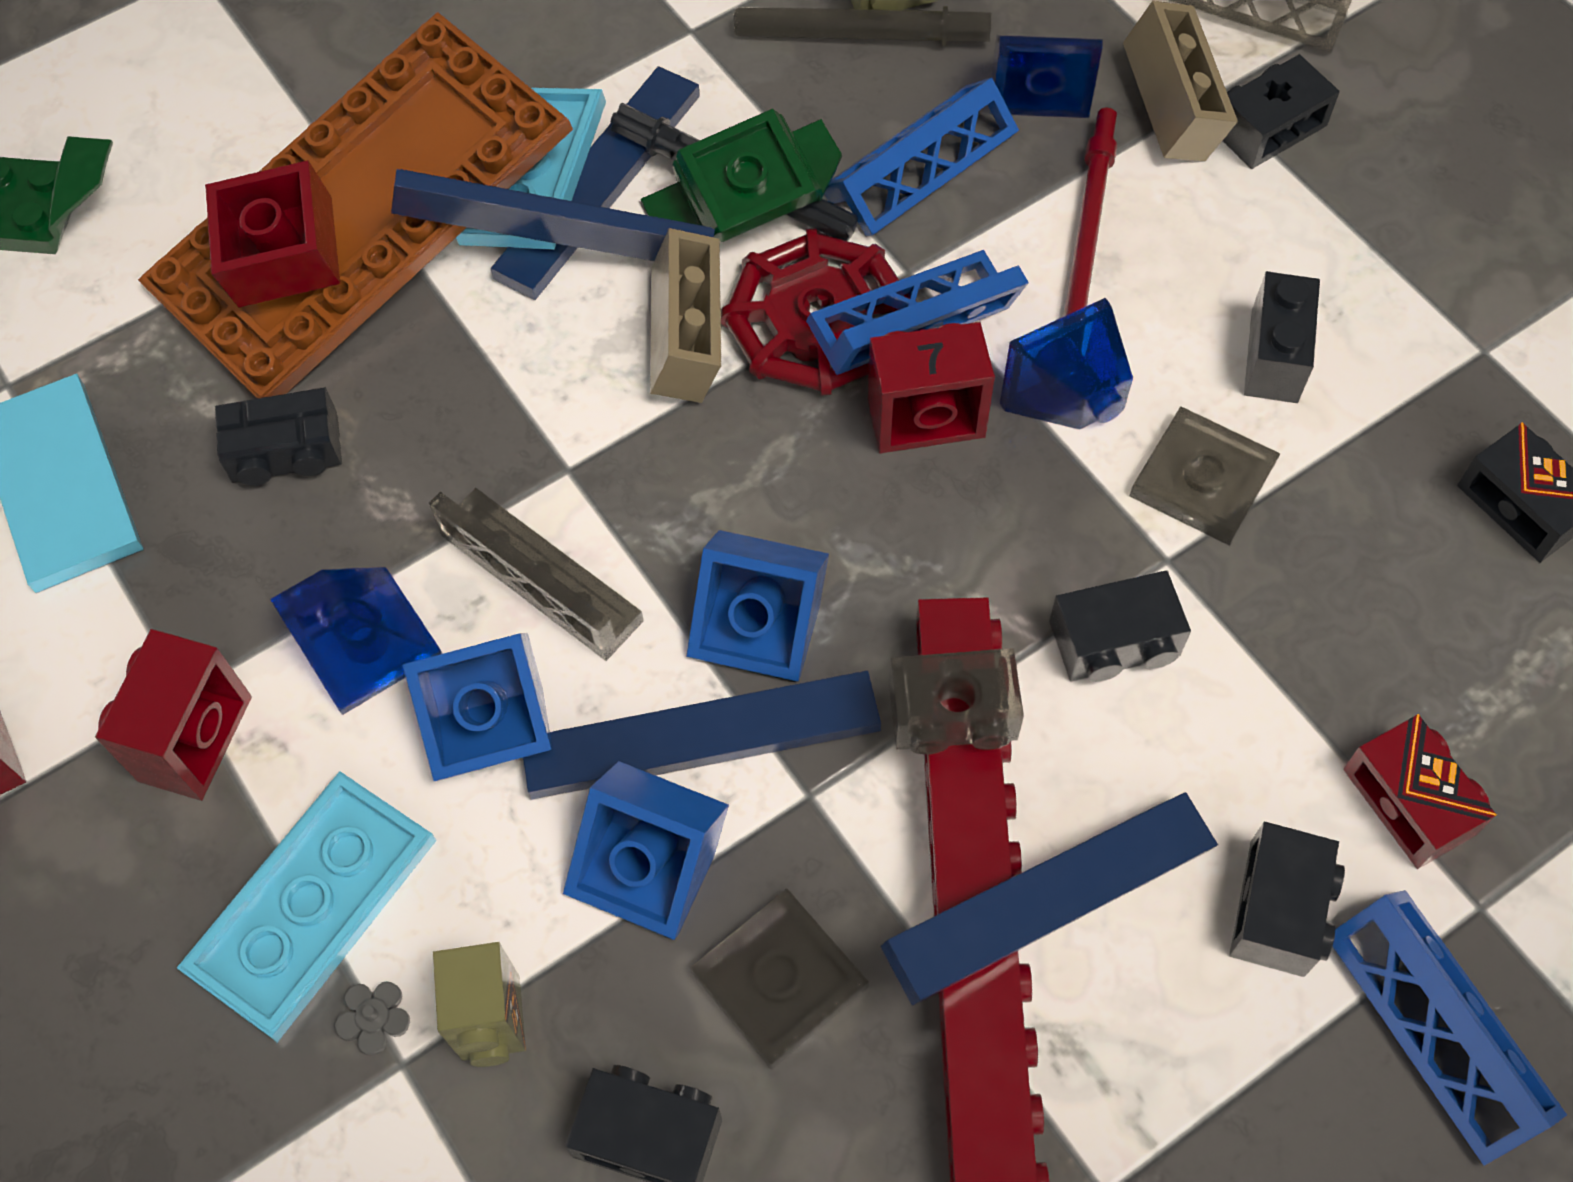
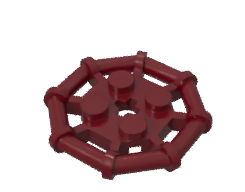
M806 229V234L759 254L750 252L742 259V272L728 304L721 309V324L731 331L750 364L749 371L753 376L760 380L770 377L818 390L821 396L832 395V390L869 375V363L836 375L833 368H830V362L806 320L811 313V302L817 301L821 307L831 306L871 291L863 279L865 275H872L879 288L899 281V278L885 259V250L877 244H872L868 247L817 234V229ZM808 256L807 259H804V260H802V261H800V262H797V263H795V264H792V265H790V266H787V267H785V268H783V269H779V267H782V266H784V265H786V264H789V263H791V262H794V261H796V260H799V259H801V258H803V257ZM820 256L836 259L851 264L849 265L841 262V269L828 266V259L822 258ZM766 282L771 286L769 295L766 294L763 301H752L759 283ZM882 303L875 306L873 314H889L899 309ZM842 320L828 323L836 339L839 338L842 331L854 327V325ZM765 322L774 338L763 346L750 323ZM786 351H789L801 361L810 362L818 359V368L780 359V357Z

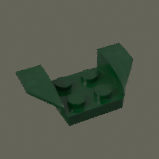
M772 108L679 149L676 160L672 164L677 183L645 196L640 200L648 216L711 227L715 229L714 238L720 239V242H725L815 202L817 199L821 201L841 161L842 153L822 119L791 131L784 116Z
M67 136L60 161L0 157V250L56 255L71 213L102 185L113 141L111 139Z

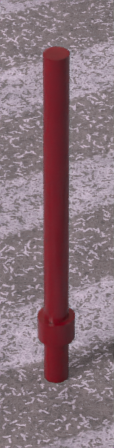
M1108 107L1101 108L1097 112L1094 136L1087 142L1085 163L1089 167L1057 356L1058 361L1065 365H1074L1079 360L1108 170L1114 165L1116 158L1117 142L1113 138L1117 112Z

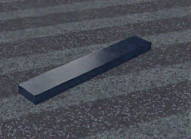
M657 66L628 101L627 105L656 119L664 116L670 120V126L675 128L700 97L699 84ZM611 122L589 149L572 201L610 208L651 158V155L646 153V147L611 131L613 124ZM556 244L554 250L508 247L490 268L492 277L513 290L536 300L578 247Z
M396 169L391 214L655 261L669 228L714 238L715 229L711 227Z
M867 670L550 732L552 750L523 757L528 794L531 800L589 789L618 761L650 774L660 775L881 731V720Z
M1184 792L888 939L880 947L913 1006L1209 852L1218 846V843L1187 792Z

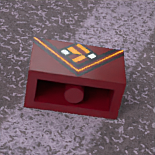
M1419 714L1360 746L1343 769L1417 870L1475 837L1497 815L1490 807L1489 798L1481 785L1465 775L1452 758L1450 748L1443 736L1436 730L1429 728Z

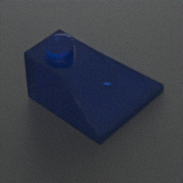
M996 35L992 79L1011 115L1089 118L1102 55L1103 39Z
M1106 297L1010 341L1000 398V405L1005 412L1080 430L1097 421L1099 423L1109 422L1125 409L1133 375L1112 305Z
M386 567L322 569L270 599L342 715L406 678L403 664L443 654Z

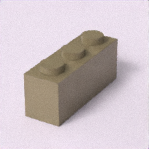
M1152 0L1124 40L1123 45L1163 157L1205 162L1237 124L1238 120L1194 6Z
M669 228L651 268L650 394L702 403L721 368L720 239Z

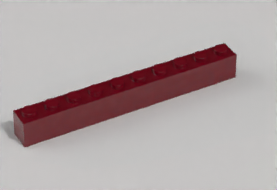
M989 597L918 599L916 641L933 916L1022 873L1019 841H1009L1007 820L1016 819V790L1014 783H1004L1003 763L1011 762V732L1009 726L999 727L998 707H1006L1007 703L1005 672H995L993 655L1001 654L1002 627L1000 619H990ZM1017 951L938 992L950 1182H1050L1047 1163L1036 1162L1034 1135H1043L1044 1112L1041 1094H1030L1028 1068H1037L1036 1030L1035 1027L1024 1026L1023 1003L1032 1002V974L1029 963H1019Z

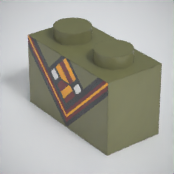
M492 942L433 951L437 1030L461 1060H470V1065L488 1067L508 1062L509 1053L526 1051L520 976L501 943Z

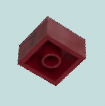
M309 160L205 184L211 274L238 308L341 284L332 197Z
M981 322L968 324L948 323L939 328L913 332L894 331L884 336L870 338L868 404L879 454L986 438L995 375Z
M150 629L142 646L132 653L127 664L126 677L116 697L102 710L95 738L138 782L203 801L252 699V695L217 647Z

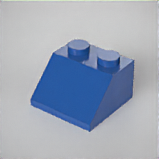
M718 530L703 548L686 657L798 682L820 608L829 553Z
M518 633L403 664L433 781L553 749L543 687L528 633Z
M618 761L590 787L563 894L675 940L682 929L714 859L729 804Z

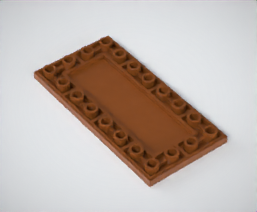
M437 12L260 170H269L309 160L332 197L341 284L238 308L211 274L208 217L166 255L159 259L138 281L257 399L287 394L467 228L391 214L396 169L509 189L564 139L573 128L567 117Z

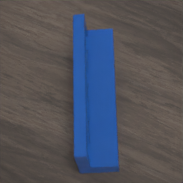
M992 77L966 85L835 176L824 195L828 202L833 204L846 201L852 213L858 217L857 222L865 236L874 235L1014 135L1019 129ZM988 105L1000 128L990 136L975 132L978 111ZM964 122V128L957 127ZM945 134L962 138L958 159L954 162L938 158L941 139ZM973 142L979 143L974 148H972ZM928 147L927 154L920 153L922 150ZM910 159L925 163L922 184L917 188L901 184L905 162ZM936 167L943 169L935 175ZM891 173L890 181L883 179ZM871 186L888 190L885 210L875 218H873L861 196V193ZM899 193L906 195L898 201Z
M981 250L810 313L806 322L836 375L869 363L870 338L884 336L894 331L913 332L939 328L948 323L968 324L1009 309L1029 282L1019 265L998 273L986 252ZM975 269L980 280L959 286L961 274ZM926 287L941 293L927 300L916 302L918 290ZM884 303L899 309L879 318H872L874 308L879 304ZM842 320L854 325V327L842 331L839 338L836 339L828 323Z
M1406 890L1384 895L1335 929L1333 948L1484 1166L1551 1128L1567 1116V1113ZM1372 922H1375L1389 942L1386 966L1365 961L1349 938ZM1400 959L1410 972L1399 970ZM1374 974L1385 977L1384 986L1381 985ZM1397 980L1417 984L1427 995L1429 1004L1426 1022L1404 1017L1394 1003ZM1440 1015L1449 1028L1438 1026ZM1414 1031L1424 1033L1423 1044ZM1437 1037L1459 1042L1470 1056L1467 1080L1445 1075L1434 1061ZM1481 1073L1491 1087L1479 1084ZM1454 1089L1465 1092L1464 1103ZM1477 1095L1502 1102L1520 1128L1491 1143L1474 1119Z

